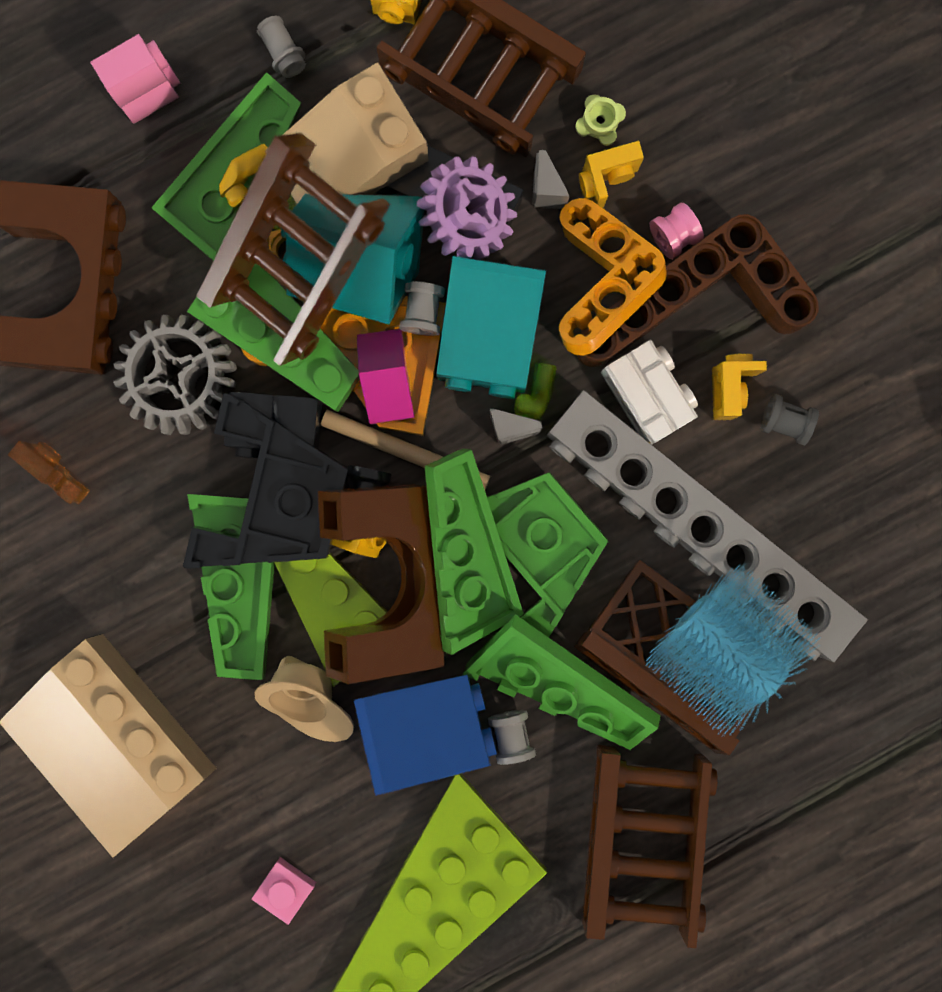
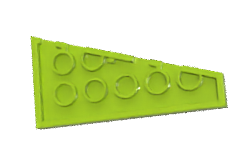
M462 774L452 777L442 799L434 809L428 824L411 850L383 900L378 913L365 932L356 952L332 992H418L547 874L546 867Z

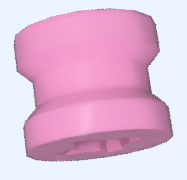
M682 202L674 206L671 214L665 218L658 216L649 223L651 233L658 247L666 257L672 260L681 254L682 248L685 246H694L704 239V233L698 218L690 207Z

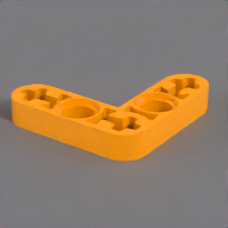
M578 198L565 204L561 210L560 221L564 236L609 271L560 321L559 331L565 348L574 355L583 356L597 350L662 286L666 280L667 271L664 256L658 248L594 201L587 198ZM588 217L590 227L594 230L593 234L591 235L590 228L584 223L578 222L574 225L573 220L578 218L583 221ZM619 237L625 241L623 247L617 252L608 253L601 249L602 243L608 238ZM653 264V272L649 273L644 270L638 274V266L641 265L647 268ZM633 282H634V284H635V289H636V290H633L632 287H631V284H632ZM620 292L626 297L625 302L618 308L607 309L601 305V300L609 293ZM591 311H594L596 314L594 318H592ZM578 327L584 330L588 327L590 334L586 337L582 334L574 337L573 329Z

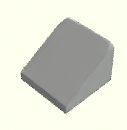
M539 150L536 153L534 165L532 205H534V208L562 209L568 203V191L546 150Z
M491 408L489 410L496 440L500 445L538 435L542 429L541 421Z

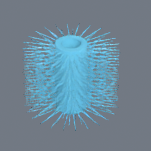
M740 569L730 579L729 577L725 581L723 579L716 587L717 582L709 594H707L708 589L705 596L700 599L698 597V601L690 608L687 606L688 610L681 618H677L680 619L677 624L668 629L670 630L675 627L674 630L666 635L668 637L663 641L665 643L650 657L661 647L662 649L646 664L647 666L656 656L658 658L662 653L664 654L660 659L666 654L667 656L659 664L665 659L667 661L672 656L665 665L663 663L655 671L656 673L662 666L664 669L672 661L666 668L668 671L660 680L672 668L673 670L668 676L671 674L673 677L684 665L675 675L677 676L681 673L673 681L674 683L676 680H679L674 688L681 682L682 685L674 693L688 682L686 686L688 685L689 688L695 686L690 694L696 691L690 700L700 692L698 690L707 682L689 707L704 694L703 697L706 699L701 706L711 697L712 699L707 705L713 702L707 711L717 703L705 719L719 705L721 707L715 712L717 714L722 710L719 716L729 708L726 714L716 723L717 725L729 714L725 721L717 727L718 730L733 716L725 725V727H728L731 721L742 711L733 722L734 724L737 720H740L736 725L737 727L752 707L746 719L747 721L755 706L759 704L754 717L755 720L761 703L766 700L768 712V698L774 693L782 698L776 692L781 685L795 684L784 683L787 677L801 672L798 671L788 675L790 671L806 662L804 661L790 669L810 653L802 655L814 644L812 643L797 656L804 647L810 644V641H808L799 649L813 633H810L804 641L797 645L810 631L808 630L792 646L790 645L799 635L793 638L797 633L795 631L790 637L788 636L804 619L787 634L786 632L798 621V618L786 629L785 627L789 622L779 629L792 613L781 623L780 621L789 611L776 621L780 614L776 617L774 616L783 605L774 612V615L772 612L783 601L781 600L766 614L776 601L769 605L773 600L772 598L764 606L763 603L774 591L765 600H763L762 597L764 595L761 596V593L753 598L761 588H758L757 592L755 591L757 587L748 591L760 578L750 587L749 583L740 592L748 583L746 580L754 572L735 589L746 577L745 575L736 584L744 575L743 572L734 581L735 578L733 577ZM754 589V591L746 599H744ZM808 625L801 631L800 634L804 632ZM678 659V661L669 669V667ZM690 671V673L684 678L685 680H681L685 676V674Z

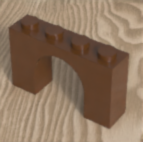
M0 180V228L14 237L59 240L70 243L75 249L81 264L79 289L69 305L60 312L45 318L0 316V366L105 375L106 364L111 362L113 356V342L109 337L110 320H114L117 313V297L113 293L114 277L120 274L122 265L121 253L117 249L119 232L124 231L126 224L125 208L122 202L109 190Z
M412 484L318 491L320 538L345 541L380 537L395 551L400 562L402 574L398 597L390 610L380 619L363 625L324 630L326 677L352 684L444 667L427 486Z

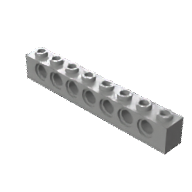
M582 391L548 433L547 437L553 441L549 446L553 452L568 463L576 459L588 469L584 476L591 483L604 492L610 487L622 497L619 502L621 507L639 520L645 515L655 523L657 527L653 532L671 547L675 548L679 543L692 553L688 560L704 574L710 576L714 571L720 577L722 576L724 580L728 577L730 579L739 570L737 569L730 576L734 570H731L726 557L729 549L734 545L740 546L745 554L744 566L733 577L735 578L734 581L742 575V573L738 574L747 567L743 571L744 575L736 584L745 575L746 577L735 589L752 572L754 573L746 580L748 583L740 592L749 583L750 587L758 578L760 579L748 591L756 585L758 586L757 589L761 588L765 577L773 573L779 580V590L774 598H768L763 603L764 606L772 598L773 600L769 605L776 601L766 614L781 600L783 601L772 612L773 614L783 605L774 616L776 617L780 614L776 621L787 611L789 612L780 623L792 613L779 629L787 622L789 623L785 629L798 618L799 608L804 603L809 602L814 609L812 621L807 624L808 627L802 634H800L807 625L798 630L802 626L799 624L790 634L797 631L794 637L799 635L794 642L796 643L803 634L810 630L797 644L799 645L811 632L813 633L799 648L801 649L810 641V644L802 649V653L814 643L803 653L806 655L810 652L807 657L811 658V660L816 661L820 657L835 662L868 621L867 618L586 391ZM598 433L606 439L608 449L604 456L595 457L588 453L585 447V440L589 434ZM625 461L637 463L642 470V478L635 486L628 485L621 478L620 469ZM663 488L672 491L676 497V506L669 514L661 512L656 506V496ZM698 517L705 518L711 527L709 537L703 542L697 541L691 533V525ZM762 588L753 598L763 591ZM754 589L744 599H746L754 591ZM799 620L792 625L788 632H790L799 623Z

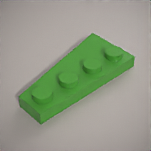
M463 448L425 466L442 650L451 655L501 628L515 615L518 617L524 615L471 449Z

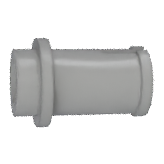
M275 15L261 21L256 31L274 60L272 63L273 69L277 73H281L285 78L299 74L306 66L304 61L305 52L301 47L295 45L284 26L282 18Z

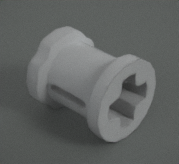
M426 282L405 283L404 290L408 293L405 320L400 321L399 329L417 335H439L440 326L436 324L439 299L445 296V288Z
M526 710L507 711L488 718L489 726L494 727L499 753L496 755L497 764H515L536 756L535 748L530 746L525 725V720L528 718Z

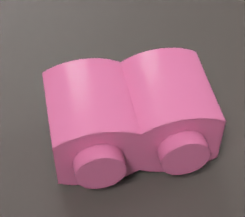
M140 34L135 35L90 62L108 93L117 105L123 109L133 124L179 98L174 87L181 83L155 41L152 40L146 44Z

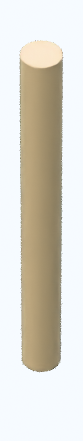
M328 409L321 421V426L423 468L443 458V456ZM479 471L485 490L490 475Z

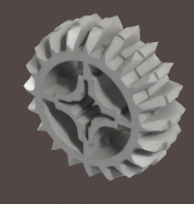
M162 315L160 328L153 321L147 320L144 322V328L147 332L144 336L136 330L130 331L131 339L136 342L132 348L127 345L119 346V350L128 356L126 362L117 361L113 363L115 369L125 373L124 377L117 378L113 383L119 389H128L121 395L119 401L126 406L133 405L129 415L136 420L145 417L144 427L150 430H154L160 424L161 433L171 435L175 426L180 434H190L191 420L198 429L203 430L207 428V422L204 418L206 413L217 420L219 410L214 406L218 401L222 402L223 388L233 389L236 388L237 384L233 379L225 377V374L235 371L237 367L232 361H222L232 351L226 344L218 345L221 335L215 330L206 333L207 325L200 320H197L191 326L190 318L186 315H180L176 324L169 315ZM177 341L195 343L203 353L195 357L189 354L179 358L176 352L170 349L168 344ZM152 355H154L156 361L155 368L152 373L144 377L147 363ZM173 365L183 370L177 374L179 385L169 381L174 376ZM208 367L207 384L202 394L198 397L195 390L196 381L201 375L207 373L206 368ZM172 392L175 398L182 402L184 408L162 410L153 403L150 396L156 393L163 395Z

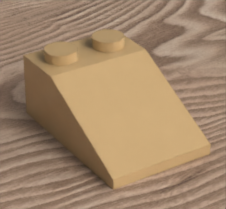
M378 62L337 86L283 134L303 133L316 144L308 159L310 169L342 195H372L429 161L425 138ZM298 184L295 185L291 193L296 204L304 194H309Z

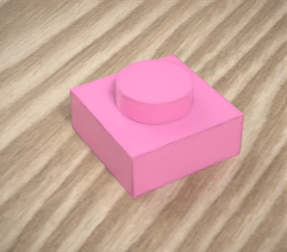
M280 857L252 897V900L289 925L313 890L316 881Z

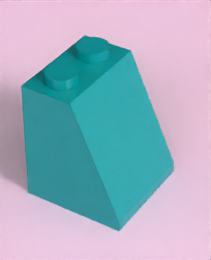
M304 194L293 210H290L334 247H336L347 227L344 221L310 194ZM343 195L357 207L361 203L382 198L391 205L382 219L385 222L382 233L373 244L366 247L332 308L390 324L407 294L404 290L405 283L414 282L419 273L423 226H420L419 221L424 218L425 210L417 207V201L422 197ZM281 229L282 237L286 238V253L283 261L314 286L325 264ZM287 289L288 296L298 298Z
M453 256L436 373L438 380L445 381V388L471 392L472 385L489 388V395L514 399L516 392H525L546 271Z

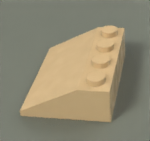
M103 634L82 641L54 665L0 720L1 726L112 858L217 769Z

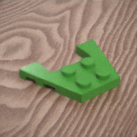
M551 472L487 497L505 556L541 597L520 618L547 637L551 635L566 608L608 543V538Z

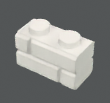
M649 340L606 366L601 371V374L636 432L652 445L696 419L698 416L694 408L698 406V402L691 389L686 384L679 386L670 372L675 366L667 350L663 346L656 348L653 342Z

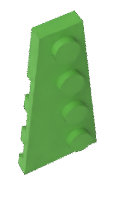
M266 72L151 208L214 261L240 206L237 208L231 207L226 197H221L219 192V184L231 160L261 144L269 147L274 136L283 135L293 126L301 109V102ZM256 174L250 176L244 184L247 189H249Z
M255 264L247 278L250 282L249 287L294 323L302 307L291 296L287 295V291L275 278L258 264ZM196 297L187 311L337 412H339L360 380L358 369L321 329L316 335L319 338L318 345L307 358L303 360L298 358L279 366L273 359L284 339L238 301H229L210 308Z
M187 494L195 526L240 536L248 502L247 498ZM274 562L201 567L203 574L201 582L203 594L206 595L210 617L208 624L217 677L251 680L265 679Z
M517 615L509 620L467 662L463 671V675H467L476 681L481 675L498 683L497 690L509 696L515 697L518 692L540 702V710L551 715L567 714L578 719V727L629 750L659 727L661 715Z

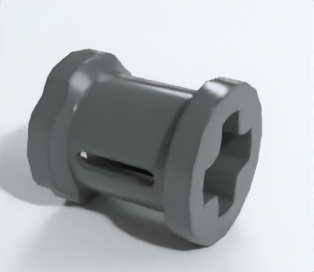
M774 394L764 411L760 430L767 434L775 431L795 438L796 443L805 446L812 437L817 425L819 410L812 407L804 409L784 402L781 395Z

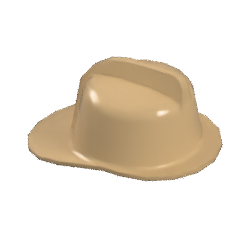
M286 656L281 660L271 682L261 684L255 690V700L260 706L277 714L310 737L322 741L338 742L347 740L353 734L354 723L350 715L332 701L331 679L326 677V672L319 667L307 664L292 656Z

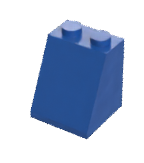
M467 675L354 700L375 795L491 766L489 756L497 755L491 728L482 729L478 711L486 710L480 684L471 685Z

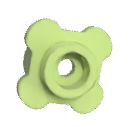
M596 94L590 95L584 102L586 109L583 117L576 121V132L582 137L588 135L599 139L602 145H611L616 141V128L618 123L625 119L626 110L623 105L615 103L610 98L600 97ZM603 117L605 122L600 124L596 119Z

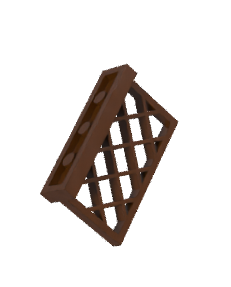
M638 560L588 631L579 638L574 648L714 753L730 756L740 741L736 737L752 707L737 727L736 725L740 720H737L734 724L733 722L742 711L731 721L728 727H725L727 724L725 722L718 730L717 727L724 721L721 720L716 725L720 719L715 714L716 709L705 719L715 708L714 705L707 711L713 702L707 705L698 715L705 706H701V703L697 704V700L690 707L689 705L700 693L691 700L690 698L694 694H685V691L680 693L681 688L674 693L680 687L679 684L674 688L679 680L673 683L678 675L671 681L665 676L660 680L663 675H660L659 672L663 669V666L656 673L655 671L659 667L654 669L649 664L646 666L647 663L644 661L641 642L659 640L670 633V630H668L670 626L666 607L682 605L688 610L687 606L690 608L696 601L644 562ZM640 575L654 584L657 603L634 605L632 586ZM664 593L674 600L665 601ZM625 597L627 607L617 608ZM658 608L662 634L640 637L636 611ZM628 612L632 639L617 641L602 630L611 615ZM633 644L635 654L623 645Z

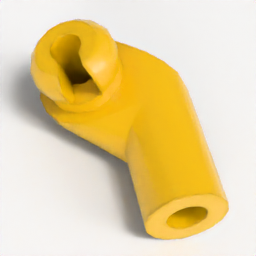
M261 144L231 160L219 184L221 197H226L231 207L237 208L241 206L248 191L244 184L250 176L257 173L266 155L265 150L268 148L265 144Z

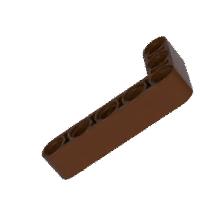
M739 214L666 266L667 275L664 283L672 284L678 292V299L676 301L664 300L657 290L637 310L643 318L641 327L631 328L623 323L606 340L608 347L606 353L576 356L578 360L589 367H600L606 364L729 273L732 274L770 327L778 333L792 334L810 324L817 316L819 304L813 291L763 224L754 216ZM737 231L746 236L748 248L736 247L730 239V232ZM703 257L708 259L713 266V273L711 275H704L698 272L694 266V258ZM759 266H764L772 271L774 275L773 284H765L759 279L757 275V268ZM623 297L608 309L620 307L625 302L626 297ZM786 301L795 303L800 310L799 321L792 320L786 315L784 311ZM588 327L584 330H581L580 334L584 335L585 337L589 335L590 332Z

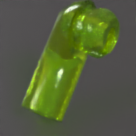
M535 363L530 395L521 394L517 396L514 407L516 415L533 420L542 418L552 399L557 366Z

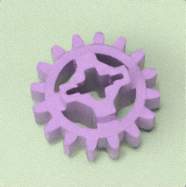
M458 156L447 162L446 166L441 164L431 171L433 178H429L421 185V189L428 196L418 200L417 207L427 210V216L422 218L419 224L420 226H431L433 232L427 240L429 243H433L440 239L443 242L441 254L444 256L457 250V257L469 259L473 256L475 260H480L489 256V252L493 253L504 247L502 240L511 236L514 232L506 224V222L517 217V212L507 208V203L515 198L514 193H504L501 188L507 181L506 177L502 176L495 180L491 176L494 165L488 163L479 169L477 157L474 156L464 162Z

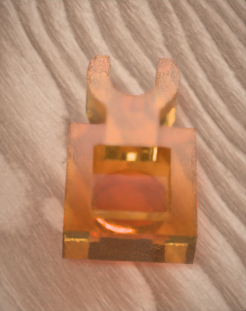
M18 441L8 453L9 457L42 484H48L69 504L75 502L80 505L90 492L83 483L69 475V471L58 463L62 458L61 455L41 441L38 444Z

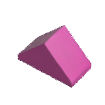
M393 329L357 335L358 372L369 424L414 418L402 330Z

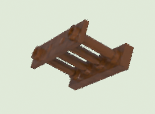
M430 0L398 50L382 40L376 47L380 66L389 79L401 85L407 82L493 136L494 143L502 150L510 154H515L517 151L525 157L530 153L533 135L525 130L556 80L561 81L564 79L570 84H574L582 71L586 55L585 51L503 0ZM452 9L466 18L467 25L436 73H433L413 59L444 11ZM489 32L503 41L505 47L473 97L452 85L451 81L482 34L486 35ZM527 56L540 64L542 71L512 118L508 120L489 108L488 105L518 58Z
M303 133L274 136L196 296L210 308L229 301H238L283 338L284 341L273 359L279 366L298 358L303 360L314 351L319 342V338L316 336L364 250L367 246L373 244L385 227V222L382 219L391 205L382 198L361 203L357 207L312 171L308 159L316 144ZM298 184L347 224L336 247L289 210L287 200L295 185ZM275 225H278L325 264L314 286L268 249L269 243L267 239ZM255 264H258L304 302L294 323L249 287L250 282L247 278Z
M597 745L582 925L586 938L605 940L606 924H613L614 920L680 926L679 932L687 948H697L698 932L703 933L706 926L705 905L700 904L709 796L716 795L718 783L717 770L712 768V763L702 754H694L693 771L627 765L626 760H620L621 755L615 746ZM627 783L691 789L689 816L623 810L622 805H616L618 787L625 788ZM622 829L685 834L687 835L685 861L621 856L618 850H612L614 833H621ZM618 874L683 880L681 907L615 901V897L609 895L610 878L617 879Z

